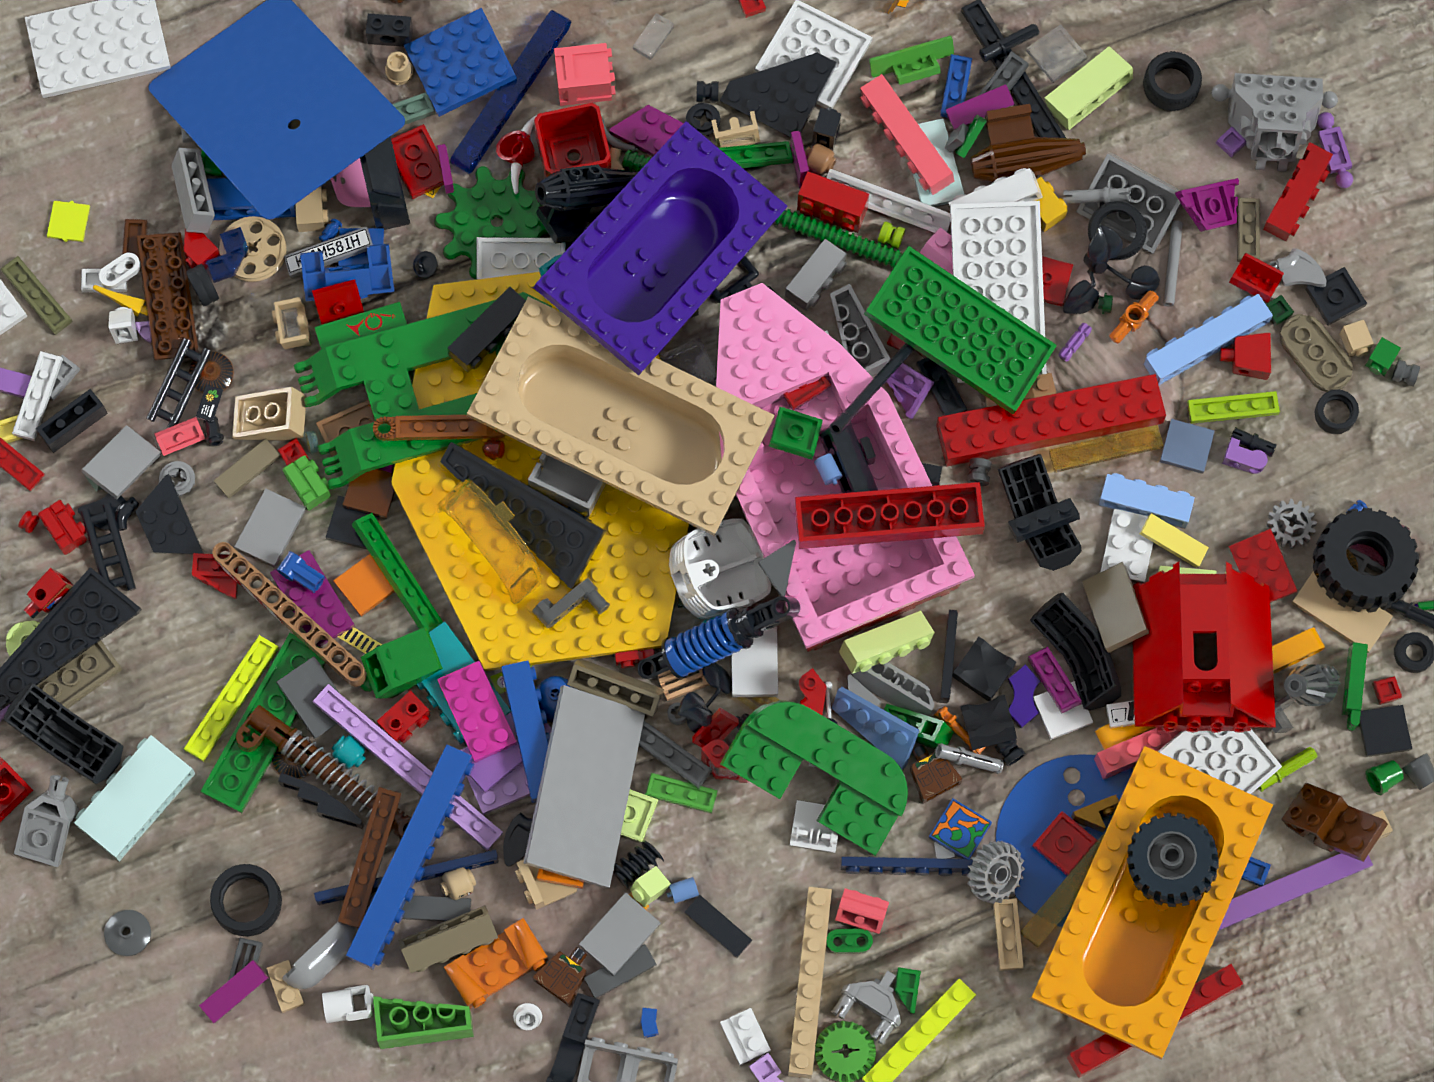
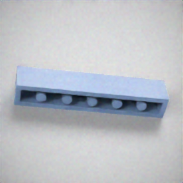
M1257 294L1253 297L1249 295L1243 298L1236 307L1229 306L1221 312L1222 315L1206 319L1199 328L1192 327L1188 329L1183 337L1179 339L1175 337L1169 340L1162 349L1158 350V348L1151 350L1147 353L1143 365L1150 375L1156 374L1158 385H1161L1219 352L1220 348L1228 347L1233 343L1235 337L1249 335L1270 323L1273 315L1260 295Z

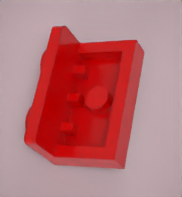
M1245 253L1229 283L1254 296L1259 294L1262 300L1268 303L1277 289L1284 272Z

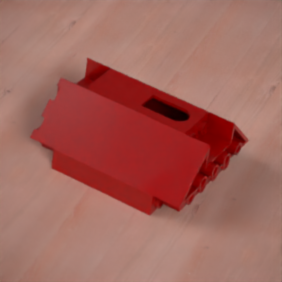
M1180 561L1173 564V569L1167 572L1162 570L1150 576L1148 582L1133 585L1149 630L1148 634L1132 641L1135 727H1157V731H1188L1192 733L1198 731H1211L1214 733L1234 731L1242 733L1251 731V727L1276 728L1270 586L1265 583H1256L1254 577L1242 570L1239 572L1232 569V564L1228 562L1225 565V574H1180ZM1193 633H1217V666L1214 669L1203 671L1196 667L1194 663Z

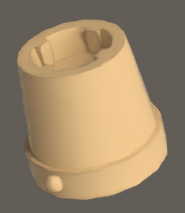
M394 52L388 56L385 67L387 79L395 85L408 83L414 74L412 63L408 57L402 52Z

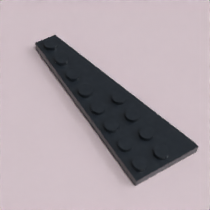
M450 442L440 462L467 486L520 541L526 544L567 587L574 589L606 530L456 443Z
M90 567L0 667V711L11 704L19 692L30 683L38 685L138 615L142 609Z

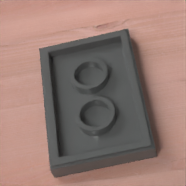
M315 656L276 682L314 739L337 724L313 703V700L328 684L338 692Z

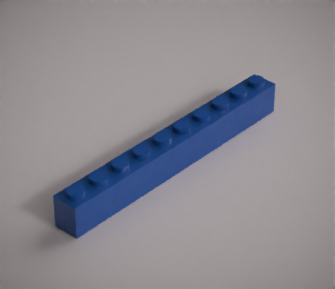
M446 744L346 954L348 959L374 970L375 965L380 966L385 955L382 952L385 944L389 945L394 937L395 932L392 931L395 923H400L404 916L403 906L406 901H411L415 892L413 885L416 880H421L425 868L422 866L426 859H431L435 847L432 845L436 838L440 839L445 829V826L442 824L446 817L450 818L455 808V805L452 803L456 796L460 797L465 786L462 782L466 775L470 776L475 764L472 763V755Z

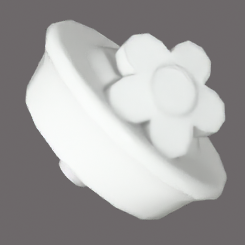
M521 1004L514 1011V1022L523 1030H532L541 1023L542 1012L534 1004Z

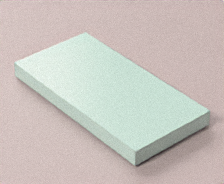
M944 119L920 123L918 125L953 172L955 182L932 195L929 190L925 191L919 183L920 177L918 174H913L920 202L932 207L949 204L948 202L953 201L956 196L964 194L953 152L945 149L949 137Z

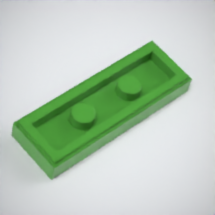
M651 773L645 795L712 814L718 790L703 786L697 789L691 783Z

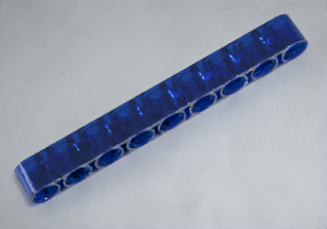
M554 10L548 13L512 66L517 79L497 88L454 151L450 164L467 174H471L554 53V48L558 47L568 32L572 23L570 19Z

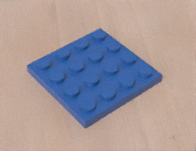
M482 8L404 45L439 117L517 79Z

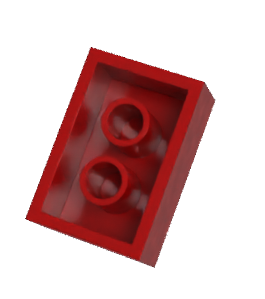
M807 171L798 193L797 211L806 217H816L825 224L838 225L844 231L858 233L868 210L869 193Z

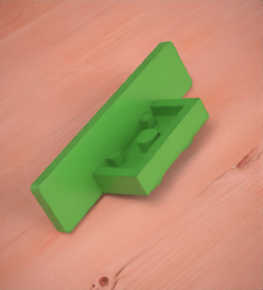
M951 36L870 58L871 75L874 78L881 74L885 75L893 72L899 85L940 74V66L937 59L954 54L953 39Z

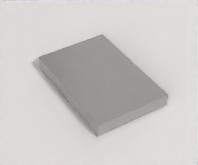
M126 425L82 469V473L117 500L161 455V451Z
M265 489L234 546L235 549L276 568L306 511V507Z
M625 893L579 943V946L615 976L661 923L630 895Z

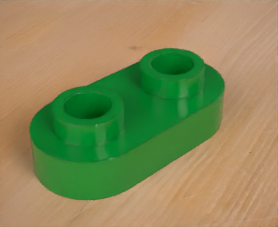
M835 929L828 934L826 946L835 954L866 953L872 947L873 937L869 931L864 929ZM834 939H840L842 944L840 946L834 945ZM857 939H864L865 944L863 946L858 945Z

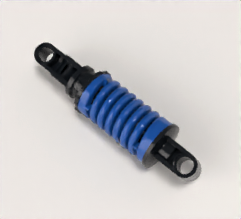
M779 596L754 608L746 607L742 612L737 608H731L723 613L722 616H716L706 623L693 627L692 630L689 629L685 633L678 634L677 637L664 639L661 644L662 651L639 662L638 673L644 679H660L671 673L675 677L683 679L689 673L709 666L711 663L737 653L741 649H749L753 645V638H759L763 636L765 630L772 629L780 623L796 617L800 612V603L794 597ZM787 602L788 610L785 612L784 604ZM652 664L654 667L653 673H651L650 667Z

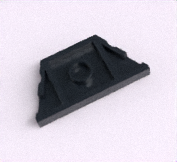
M167 474L135 511L154 553L204 554L171 476Z

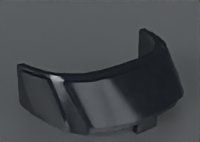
M390 136L360 157L376 228H384V230L410 224Z

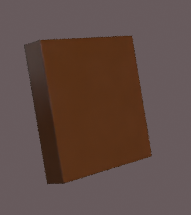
M375 469L351 481L346 492L343 507L367 514L373 513L375 516L387 519L395 493L392 487L393 473Z

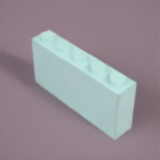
M152 735L148 739L144 738L138 744V750L134 755H129L123 761L120 771L117 774L113 773L108 778L107 786L102 791H97L91 798L92 803L86 809L80 810L75 817V825L119 862L195 775L194 770Z

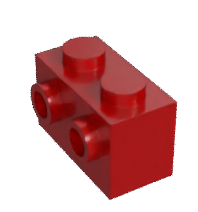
M410 690L377 720V724L397 743H405L412 737L413 734L411 732L417 727L422 728L429 721L431 714L429 709Z

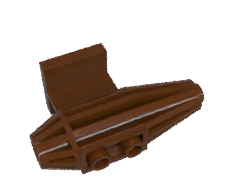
M1030 104L990 110L986 112L984 118L987 120L985 126L988 128L990 145L971 157L974 179L994 183L998 178H1007L1014 175L1019 169L1030 168L1037 180V178L1083 160V155H1086L1085 143H1080L1079 138L1034 137L1030 117L1032 113Z

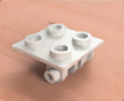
M797 800L790 846L836 852L838 834L816 821L825 805Z

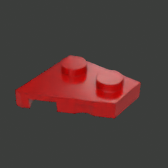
M193 553L192 577L232 599H237L238 583L218 566L213 554ZM220 554L219 558L226 559L229 554ZM239 567L235 570L237 574H239Z

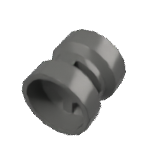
M1398 359L1392 380L1396 382L1403 380L1407 385L1414 387L1420 366L1416 364L1407 365L1405 361Z
M984 458L970 459L969 468L971 471L968 474L967 482H980V486L989 485L990 477L988 472L991 470L992 462Z

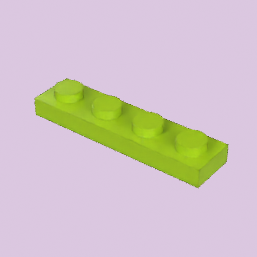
M1277 391L1194 399L1187 402L1190 424L1274 416L1280 413Z

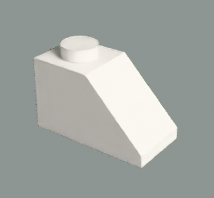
M120 307L115 309V311L109 312V330L116 344L138 341L135 315L132 308Z

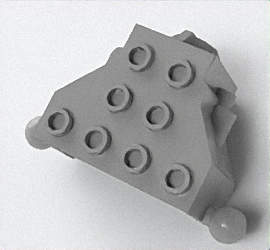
M1235 73L1231 89H1228L1223 84H1218L1213 87L1211 92L1213 99L1221 102L1229 98L1228 123L1246 140L1247 148L1251 149V159L1256 161L1255 170H1264L1266 160L1277 161V171L1286 172L1288 162H1295L1300 144H1306L1307 139L1311 137V132L1316 127L1321 104L1323 107L1330 109L1335 107L1338 102V97L1334 92L1327 91L1323 93V79Z

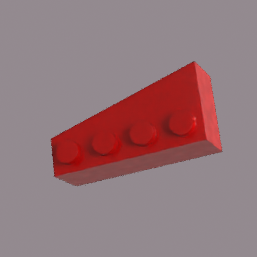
M1309 142L1303 158L1298 162L1292 178L1286 184L1282 196L1279 197L1263 230L1284 241H1287L1290 235L1295 236L1300 226L1297 224L1299 218H1305L1310 208L1307 206L1309 200H1315L1320 190L1317 188L1319 182L1324 183L1329 174V171L1326 169L1333 156L1332 153Z

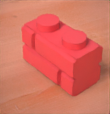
M845 888L835 921L880 934L889 902Z

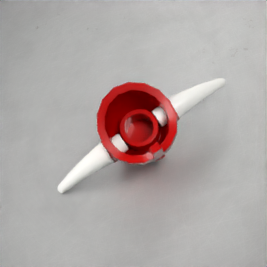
M536 116L531 118L521 131L517 130L504 135L496 145L498 157L511 163V181L515 194L519 193V175L523 164L530 162L535 157V148L530 140V134L535 124L534 119Z

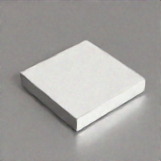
M1075 681L1071 682L1075 691L1079 695ZM1048 691L1033 697L1050 740L1093 724L1089 711L1084 709L1082 704L1061 714Z

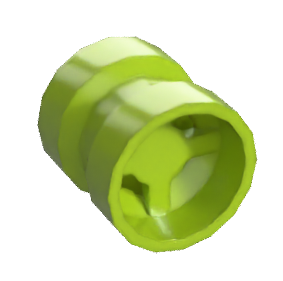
M885 221L881 228L878 242L883 244L887 242L892 247L899 249L906 229L900 226L896 228L892 226V223Z

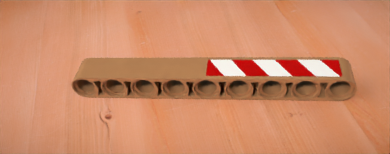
M221 542L215 545L212 553L218 566L348 684L354 687L364 684L366 672L363 665L230 544ZM228 551L230 554L226 559H220L219 555L221 552ZM245 566L246 570L243 573H235L237 567ZM254 581L262 582L261 587L257 589L252 588L251 585ZM276 595L279 597L275 603L267 602L270 596ZM293 610L295 614L292 618H285V612ZM310 625L311 630L308 633H301V627ZM320 640L328 641L326 647H316ZM336 655L344 656V660L341 663L333 662V658ZM359 670L361 674L358 678L349 677L351 671Z

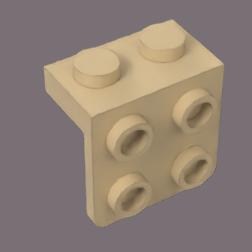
M524 860L517 862L518 870H515L516 876L520 884L525 883L527 891L524 892L529 905L534 904L536 910L577 892L575 887L538 881L539 868L524 864Z

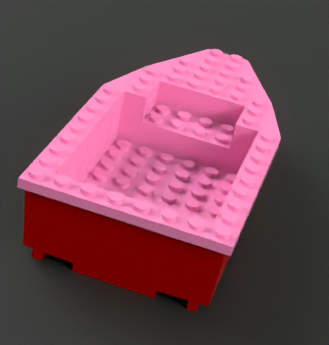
M760 283L721 299L716 387L775 415L735 496L764 558L792 540L796 541L785 597H794L800 603V612L792 620L806 651L809 652L914 609L916 606L936 597L947 595L950 591L957 589L961 583L974 578L975 574L956 536L799 549L795 497L840 494L842 491L838 481L836 485H833V483L825 485L814 464L816 459L826 455L820 437H818L812 460L769 447L779 407L792 410L783 394L799 389L802 385H808L820 380L823 376L827 378L831 384L829 389L794 410L822 419L823 422L819 433L821 434L830 428V424L840 413L845 411L873 380V377L840 343L766 285ZM881 387L851 420L859 443L861 438L868 436L876 457L874 464L868 466L878 490L932 486L889 394ZM719 432L720 450H721V460H722L723 455H724V447H723V440H722V437H721L720 432Z

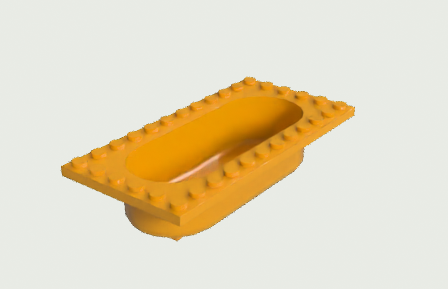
M1144 746L1030 999L1162 1059L1273 804ZM1163 813H1171V816H1177V813H1181L1187 819L1193 817L1197 819L1199 825L1203 824L1208 829V833L1213 836L1219 860L1215 882L1212 881L1211 889L1207 893L1203 892L1201 894V899L1198 901L1190 900L1189 905L1182 906V903L1176 904V907H1168L1167 903H1163L1162 906L1156 904L1152 898L1148 900L1143 896L1142 891L1136 888L1131 878L1127 863L1128 845L1132 843L1131 837L1134 832L1138 833L1140 831L1139 826L1144 822L1146 824L1150 823V818L1156 815L1158 819L1164 817Z

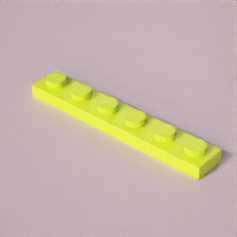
M958 979L862 1080L864 1082H893L966 1007L976 994L961 979Z

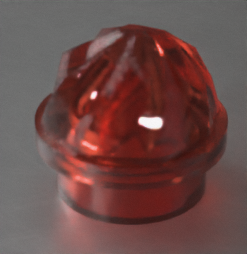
M498 438L488 439L482 446L484 455L491 460L501 459L505 452L504 441Z

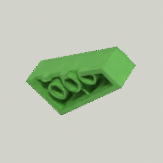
M373 996L377 1042L380 1049L474 1037L472 1015L469 1006L441 1003L430 1004L423 1001L410 1002L403 1001V999L393 998L392 1000Z

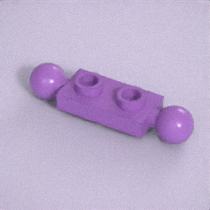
M1322 112L1318 116L1317 124L1324 130L1318 132V138L1322 149L1333 154L1328 165L1330 174L1337 172L1336 184L1340 188H1348L1353 183V176L1346 170L1352 168V163L1340 126L1332 128L1334 124L1333 115L1329 112Z

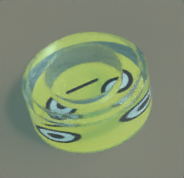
M315 431L305 432L309 453H317L319 445Z

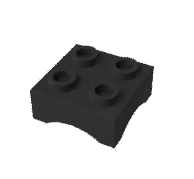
M978 636L968 653L954 670L952 677L989 702L1015 667L1016 661L999 652Z
M1005 695L997 696L995 699L984 704L960 706L972 750L1017 739Z

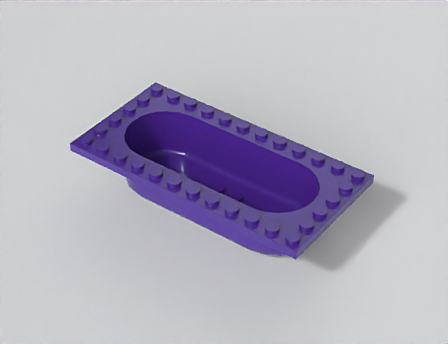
M686 121L532 288L639 376L788 206Z

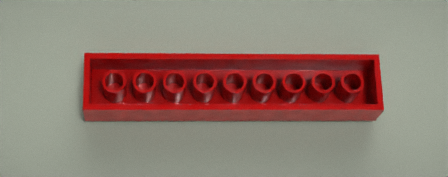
M1156 374L1026 399L1022 401L1014 414L996 405L941 416L937 419L936 427L945 465L949 467L969 463L972 458L989 459L1163 424L1166 412Z

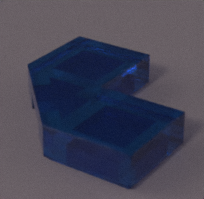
M241 227L220 234L227 254L206 261L214 283L235 276L249 249Z

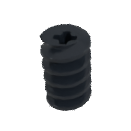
M646 840L642 841L643 849L639 846L634 848L636 855L632 852L627 853L629 861L621 858V866L616 863L614 865L615 876L627 890H629L627 882L634 884L636 881L635 876L641 877L643 875L642 870L650 871V864L658 867L657 858L664 862L657 849Z

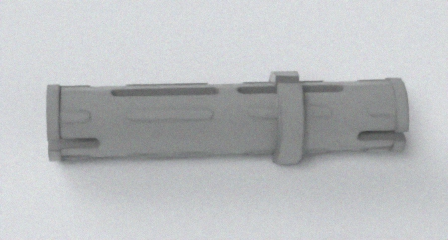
M1130 187L1064 190L1063 195L1066 197H1063V200L1066 204L1129 202L1131 196H1128V194H1131Z
M940 743L935 752L937 758L953 761L956 765L965 764L997 774L1001 773L1004 766L1002 759L966 751L964 747L960 746L955 748Z

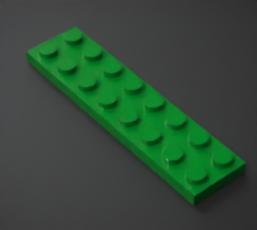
M289 633L200 791L202 794L241 814L276 754L278 746L265 738L257 749L252 752H244L238 747L236 741V734L239 728L258 705H261L291 727L297 713L276 682L314 656L322 668L326 664L294 634ZM249 725L247 728L250 729L251 734L249 737L243 736L244 742H252L253 733L258 736L261 734Z

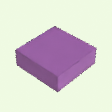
M1231 127L1216 141V144L1232 158L1246 145V140Z

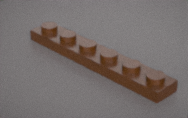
M381 787L378 788L340 912L339 923L359 928L363 921L401 799V793Z

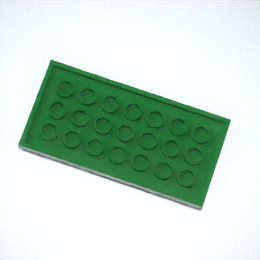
M910 246L907 247L863 314L1011 414L1017 411L1057 346Z

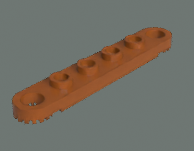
M467 415L384 416L376 419L373 424L375 437L382 441L488 439L506 436ZM381 424H388L391 429L390 432L382 434L381 432L379 433L378 427Z

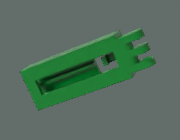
M1353 642L1348 649L1341 714L1347 715L1346 727L1349 731L1355 730L1360 723L1368 644Z

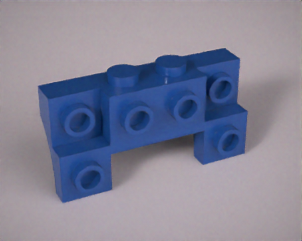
M389 243L367 246L369 263L325 268L323 251L300 253L306 301H315L312 293L313 290L353 279L356 280L360 299L368 297L369 294L394 292Z

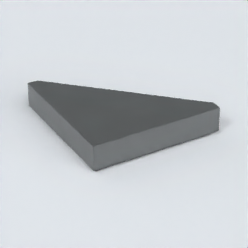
M792 540L758 563L779 595L784 597L796 546L795 540Z

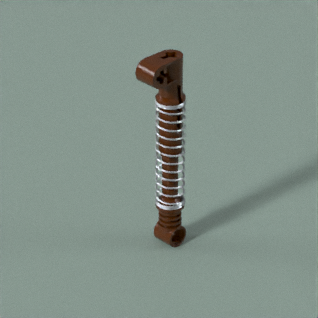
M261 705L255 708L239 728L236 734V741L242 751H254L267 738L278 746L281 754H288L287 758L291 756L295 759L294 763L298 761L302 764L301 769L306 767L310 770L309 774L312 772L316 775V779L321 778L324 781L323 785L325 783L330 785L333 782L334 784L330 790L335 785L340 787L341 789L337 795H340L343 790L348 793L345 801L352 796L355 799L352 806L357 801L360 802L362 806L359 812L366 807L370 810L366 817L371 814L376 798L375 795L377 794V792L372 794L374 785H370L365 789L366 779L358 783L359 774L351 778L352 769L343 772L345 764H339L338 758L332 759L331 753L325 754L323 747L317 748L316 742H309V737H303L302 731L297 728L292 729ZM250 725L261 735L258 736L257 734L253 733L252 742L247 741L245 743L243 736H250V729L247 728ZM397 808L391 831L394 829V834L401 840L404 835L403 829L408 826L412 817L409 815L404 816L405 812L402 811L400 813L401 809Z

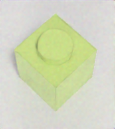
M655 866L639 877L630 888L634 899L640 902L643 907H646L663 895L671 883Z

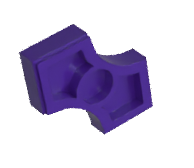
M1026 665L1008 679L1013 690V702L1009 707L1012 719L1021 729L1039 714L1034 705L1033 693L1041 681Z

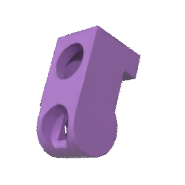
M1231 438L1222 464L1252 474L1262 472L1268 461L1267 455L1261 450L1251 451L1240 447V440Z

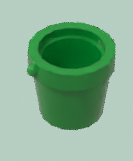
M1394 760L1372 766L1365 771L1369 786L1380 796L1387 793L1389 789L1404 778L1400 766Z

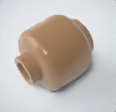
M818 143L812 148L808 146L805 150L810 171L823 176L826 173L828 174L830 169H833L837 160L834 158V151Z

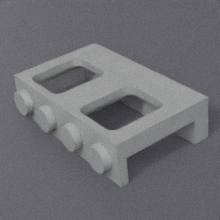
M592 1037L591 1040H585L577 1082H591L588 1077L593 1054L596 1050L621 1056L616 1082H635L641 1060L665 1064L667 1070L664 1082H674L678 1059L674 1058L672 1053L660 1052V1055L653 1054L651 1049L645 1047H637V1050L629 1049L627 1044L614 1042V1045L605 1044L604 1039Z

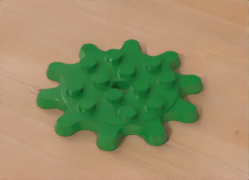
M479 167L475 172V186L463 188L459 184L454 183L453 193L447 194L455 202L454 210L448 213H440L434 219L437 228L447 229L453 234L452 241L443 248L444 257L449 260H453L458 256L469 257L471 260L469 275L473 279L477 280V237L541 238L542 235L548 233L536 214L538 207L543 205L537 202L535 190L528 191L524 188L525 172L522 169L519 175V193L515 194L511 181V171L504 180H497L493 178L488 167ZM494 217L503 220V224L495 227L491 224V221Z

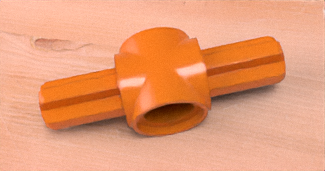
M1148 291L1138 303L1134 302L1129 305L1125 313L1119 318V325L1109 335L1110 339L1114 343L1119 344L1130 331L1135 332V330L1139 329L1143 321L1149 316L1148 311L1158 301V295L1154 291ZM1136 314L1139 320H1132L1129 315Z

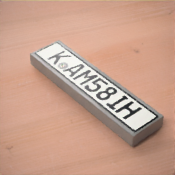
M363 227L285 255L284 259L289 276L293 278L303 274L300 253L323 251L324 266L366 252L367 246L373 245L368 228Z

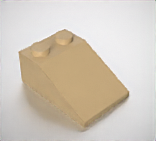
M293 387L235 396L232 438L237 440L267 439L278 441L304 438L306 411L304 399L306 395Z

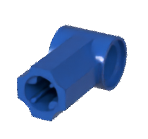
M289 551L276 569L283 577L292 582L296 581L312 593H315L321 587L325 579L324 575L308 566L300 556Z

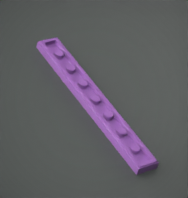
M1341 853L1235 897L1230 902L1219 930L1373 866L1369 855L1362 862Z

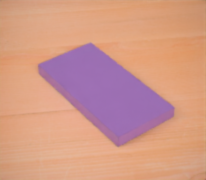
M510 712L505 716V718L517 741L512 714ZM547 723L543 724L545 733L550 732L551 735L552 728ZM518 741L516 745L476 763L474 760L472 761L475 765L470 777L484 793L488 792L522 763ZM467 747L463 752L471 755Z

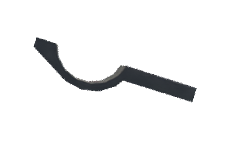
M577 993L562 1035L554 1065L546 1082H573L583 1053L585 1040H587L600 1003L599 999Z

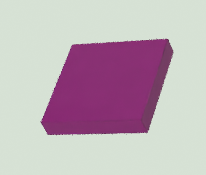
M799 131L791 132L790 147L800 189L809 168L801 134Z

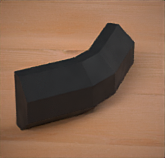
M1041 454L1015 461L998 469L1015 519L1058 503ZM1069 524L1025 540L1038 565L1052 571L1070 565L1082 552L1081 544Z
M1064 593L1056 594L1032 616L1030 621L1063 655L1071 668L1083 708L1094 710L1106 707L1107 704H1112L1121 697V685L1111 655L1105 649L1100 632Z
M30 683L19 692L6 711L3 719L5 722L57 760L95 784L108 779L121 762L124 747L121 743L75 715L34 683Z

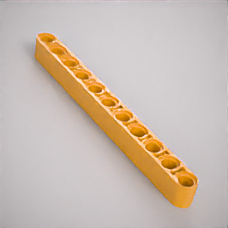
M1315 627L1272 646L1273 674L1325 649ZM1107 724L1096 730L1095 733L1105 750L1157 727H1135V725L1110 728V725Z

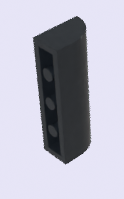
M851 423L839 435L832 433L830 428L819 434L826 454H832L842 474V478L838 480L842 493L878 490Z

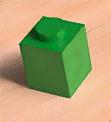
M1381 337L1365 366L1376 375L1381 374L1385 377L1401 347Z

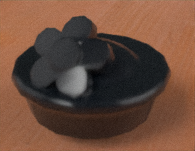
M423 251L415 257L413 262L415 274L421 278H429L436 273L438 261L432 252Z

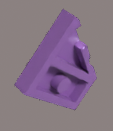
M902 363L887 380L898 402L902 404L906 411V416L911 419L915 416L934 384L932 380L905 363Z

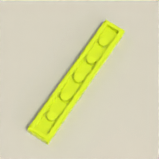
M260 635L257 637L184 747L186 752L203 762L205 761L278 651L279 647Z

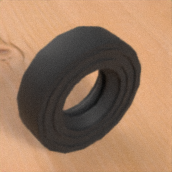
M1419 632L1404 634L1394 647L1396 663L1403 670L1410 673L1425 671L1434 661L1433 642L1428 636ZM1414 644L1422 648L1423 657L1420 660L1414 661L1407 656L1406 649L1409 645Z

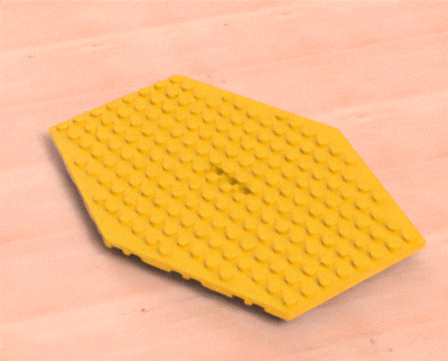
M540 272L433 285L426 319L496 300L509 287L513 288L517 293L525 292L547 303L552 308L558 309L532 288L541 278ZM495 351L491 354L487 353L482 358L483 362L475 370L472 368L468 373L453 359L415 369L412 387L419 409L478 393L496 359ZM507 435L502 438L481 439L460 445L527 485L528 478L536 463H540L539 458L542 452ZM446 450L395 464L392 487L484 671L499 670L504 665L529 660L530 665L612 655L619 652L661 648L662 641L668 638L677 591L669 567L670 551L674 543L687 535L689 523L606 484L589 516L592 523L603 528L606 532L577 585L589 578L598 588V593L610 606L602 614H598L597 610L587 600H584L555 625L547 629L532 610L539 602L546 598L553 605L556 604L572 589L567 587L526 544L520 541L467 486L440 462Z

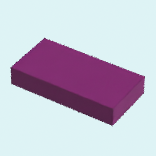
M445 144L437 145L446 194L453 193L454 186L447 147Z

